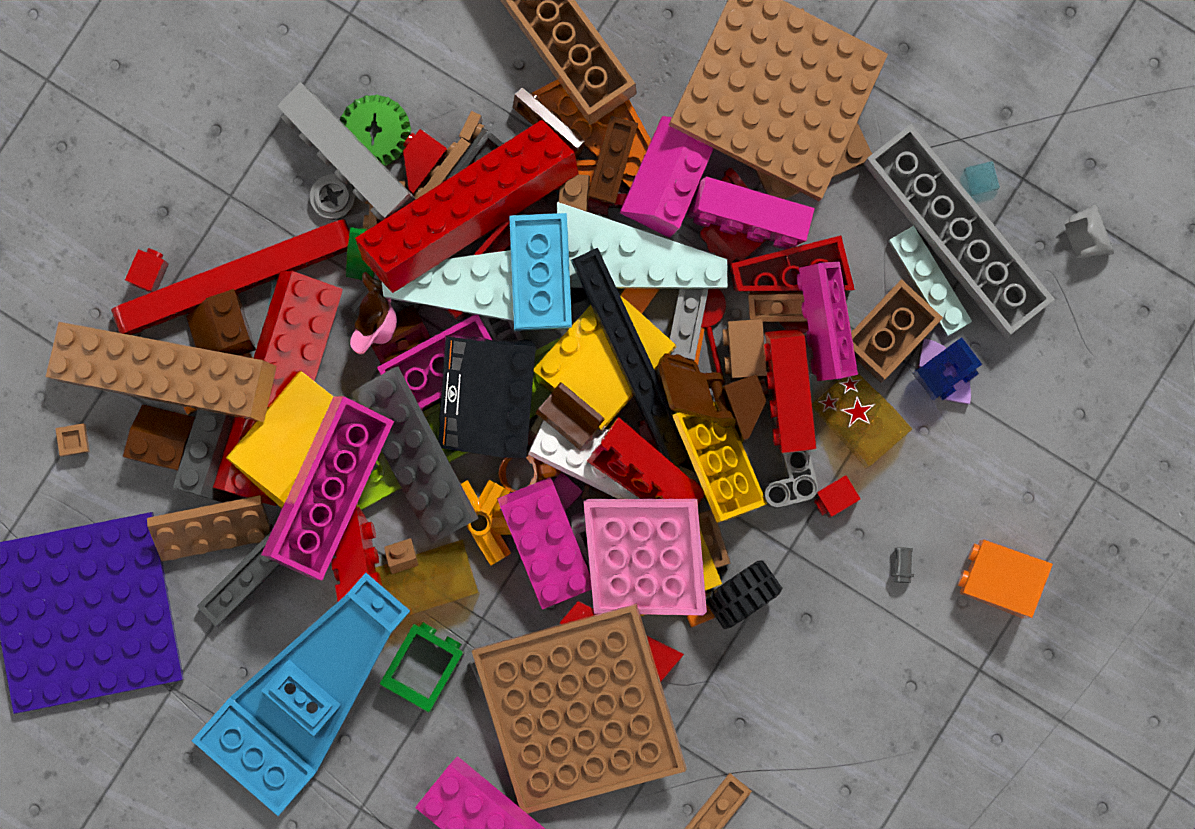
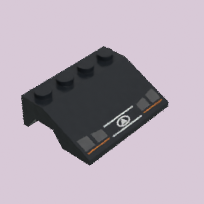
M445 335L438 442L442 449L493 457L527 458L536 349L531 339L513 342L493 341L475 336Z

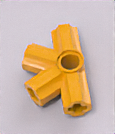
M467 480L461 483V486L476 514L486 518L487 527L483 531H475L471 527V523L466 525L491 566L511 554L501 535L512 534L497 499L509 494L510 491L488 480L478 498Z

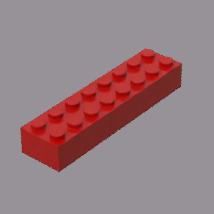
M540 120L357 236L355 239L361 257L385 286L394 293L508 220L509 216L516 215L578 175L575 153L543 120Z
M280 271L253 357L254 359L264 360L277 366L267 409L299 371H302L315 381L342 295V288L294 271ZM235 417L213 488L245 498L261 496L264 504L276 506L272 499L226 458L257 422L255 420Z

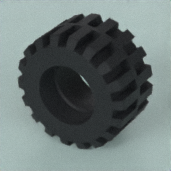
M764 560L754 562L706 596V604L722 628L728 629L780 595L783 588Z

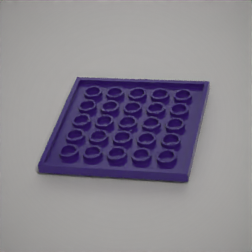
M153 512L0 542V641L13 714L184 680L163 562L147 527V518L154 517Z

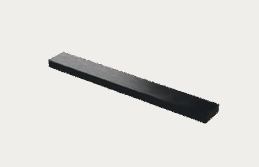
M593 249L570 260L659 452L674 465L690 459L672 416L675 413L669 407L666 393L599 249Z

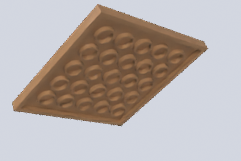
M727 0L668 125L820 201L826 192L888 54L784 0Z
M637 603L472 650L518 805L527 814L682 773L687 770Z

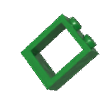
M422 622L420 626L413 624L379 684L427 712H431L465 652L460 650L461 643L449 636L444 641L435 635L437 632L435 628ZM417 634L453 654L430 697L393 677Z

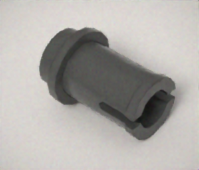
M896 547L894 548V573H891V576L894 577V582L911 583V578L914 577V574L911 573L913 548Z

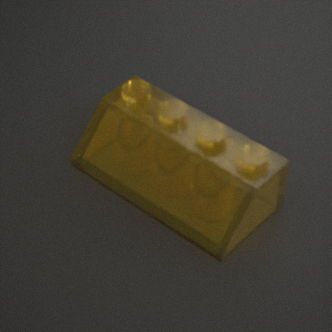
M463 539L416 554L419 566L391 574L388 564L375 567L376 572L380 574L382 587L410 610L406 617L480 594Z

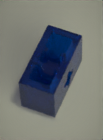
M961 337L916 370L913 375L932 400L939 396L944 400L957 391L954 385L959 381L963 380L966 384L979 374L976 369L982 363ZM953 366L955 371L952 375L946 377L943 374L946 367Z

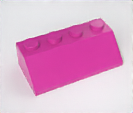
M662 116L620 213L670 238L682 224L714 148L669 126L668 124L672 117Z
M840 262L819 263L799 268L800 274L797 276V283L804 296L802 313L808 321L809 330L806 333L808 346L812 347L814 359L811 360L813 375L817 377V381L858 375Z

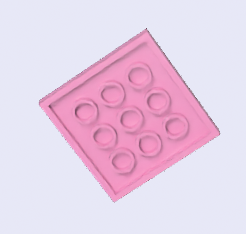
M587 499L584 501L594 614L604 613L636 603L640 614L704 615L707 612L697 499Z

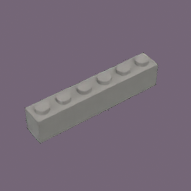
M300 82L277 105L284 113L281 117L284 122L292 129L297 126L301 131L299 137L309 147L315 145L320 150L316 155L326 165L329 166L332 163L337 168L334 172L335 175L345 184L350 182L355 187L352 192L363 203L368 200L373 205L370 211L380 221H383L416 200L394 175L304 84Z

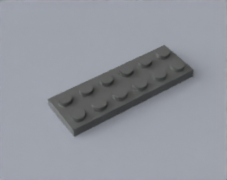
M398 366L351 392L356 403L394 421L381 450L431 544L479 519Z

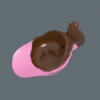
M367 272L363 273L362 281L369 293L360 303L359 317L355 322L356 329L350 340L351 348L357 354H364L372 343H387L392 338L397 324L396 313L390 304L391 299L384 298L382 281L373 278Z

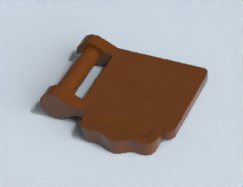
M665 353L659 359L660 364L658 368L671 410L715 421L723 428L731 427L736 423L734 413L728 407L722 387L724 379L721 373H702L696 362L688 360L679 354L670 355ZM709 388L712 390L718 412L715 410Z

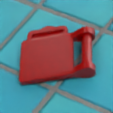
M731 167L724 172L725 176L720 180L749 189ZM710 224L709 227H704L700 232V237L706 243L708 251L715 253L716 256L727 259V264L732 263L735 259L743 261L763 243L749 240L746 238L747 234L737 232L735 235L720 231V226Z

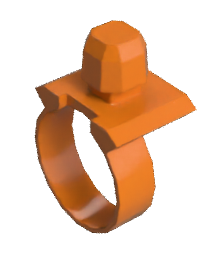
M527 454V460L533 465L534 478H532L529 485L549 477H556L561 473L560 470ZM505 458L499 467L500 482L505 489L515 492L517 490L513 489L506 479V467L513 458Z

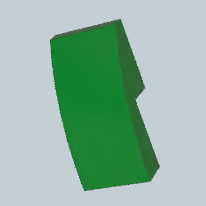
M353 227L350 229L346 277L362 280L364 272H367L373 278L375 276V273L362 259L355 239L368 229Z

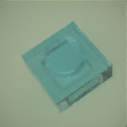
M993 161L964 169L971 196L995 191L1000 188Z

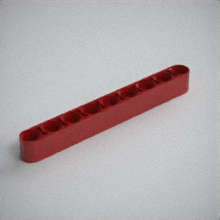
M346 220L334 221L120 304L111 309L118 331L127 335L136 334L192 312L208 297L234 289L239 294L277 279L280 271L295 272L347 252L350 230Z

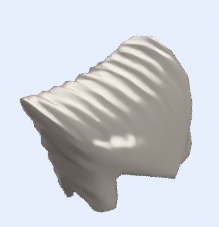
M1093 204L1091 207L1073 214L1065 221L1069 241L1077 258L1114 254L1112 243L1109 240L1110 238L1103 224L1097 204Z

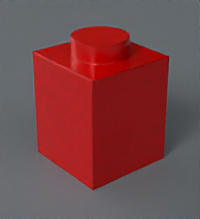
M148 248L144 252L138 249L125 281L147 292H154L158 290L169 264L162 259L163 254Z
M847 475L818 491L815 495L817 499L814 503L822 516L827 514L831 518L861 500Z

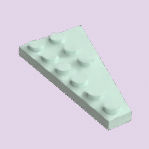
M559 202L556 204V213H567L570 288H583L570 260L596 248L599 249L616 288L726 289L728 287L727 259Z
M511 250L446 259L394 293L382 282L384 298L514 321Z

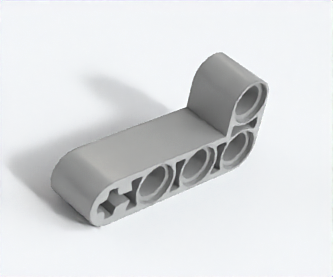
M773 417L772 422L775 429L777 428L776 419ZM780 450L787 479L773 482L764 490L763 495L767 506L773 509L783 508L809 501L817 494L818 484L809 450L782 453ZM798 453L803 456L805 463L802 468L791 466L790 456L792 454ZM798 482H808L811 485V494L808 496L800 495L797 491ZM772 488H780L783 491L784 499L782 502L775 503L770 500L769 492Z

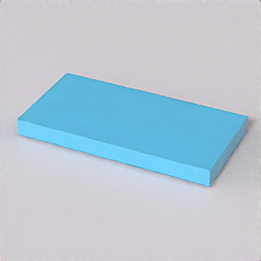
M567 213L509 216L514 330L572 328Z

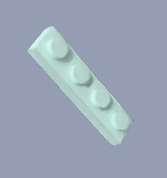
M914 226L888 241L923 299L943 317L938 324L946 337L972 322Z

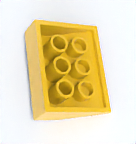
M621 297L656 371L660 364L659 359L665 353L671 354L676 348V344L633 305ZM591 305L534 368V374L539 383L550 392H553L557 385L562 382L604 417L605 420L598 427L601 431L605 429L633 397Z
M302 371L296 374L269 406L264 422L257 421L226 457L281 509L334 397Z
M713 402L716 412H718L716 403ZM681 412L672 415L717 523L744 515L767 504L734 425L723 428L715 421Z

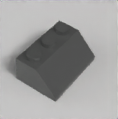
M198 409L173 484L174 488L221 503L234 501L235 494L213 488L235 418L234 416Z

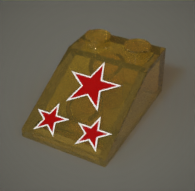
M859 373L858 375L841 378L812 403V408L866 469L912 430L894 407Z

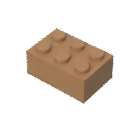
M901 279L851 332L855 359L882 383L943 317Z

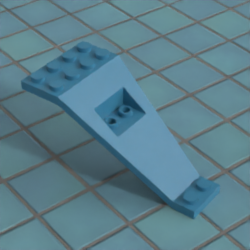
M365 573L340 601L237 690L191 741L279 817L317 773L388 638L410 613V610ZM293 684L296 687V691L293 694H287L285 692L286 685ZM309 703H315L318 706L315 713H309L306 710Z

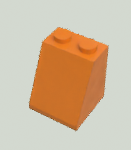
M984 539L980 540L978 544L974 543L968 559L972 560L968 571L963 570L958 581V586L961 587L959 593L1022 619L1032 618L1053 564Z

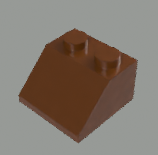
M234 289L206 298L186 316L196 348L238 356L256 350L241 300Z
M757 374L723 387L729 410L734 413L736 419L734 426L742 444L746 443L769 395L764 379L759 380Z
M142 404L129 430L123 457L178 471L195 417Z

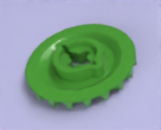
M378 94L365 95L360 99H355L340 116V121L384 166L394 162L403 154L405 149L403 144L411 134V126L405 110L398 102ZM376 116L377 126L379 129H382V132L376 134L374 145L372 146L371 134L366 129L372 127Z

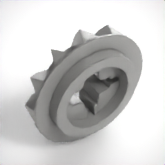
M335 174L325 175L313 184L310 191V202L313 209L320 216L331 220L342 218L352 210L355 200V194L352 192L354 189L350 182L345 184ZM327 187L334 193H341L337 197L338 207L335 204L333 205L331 201H325L329 197Z

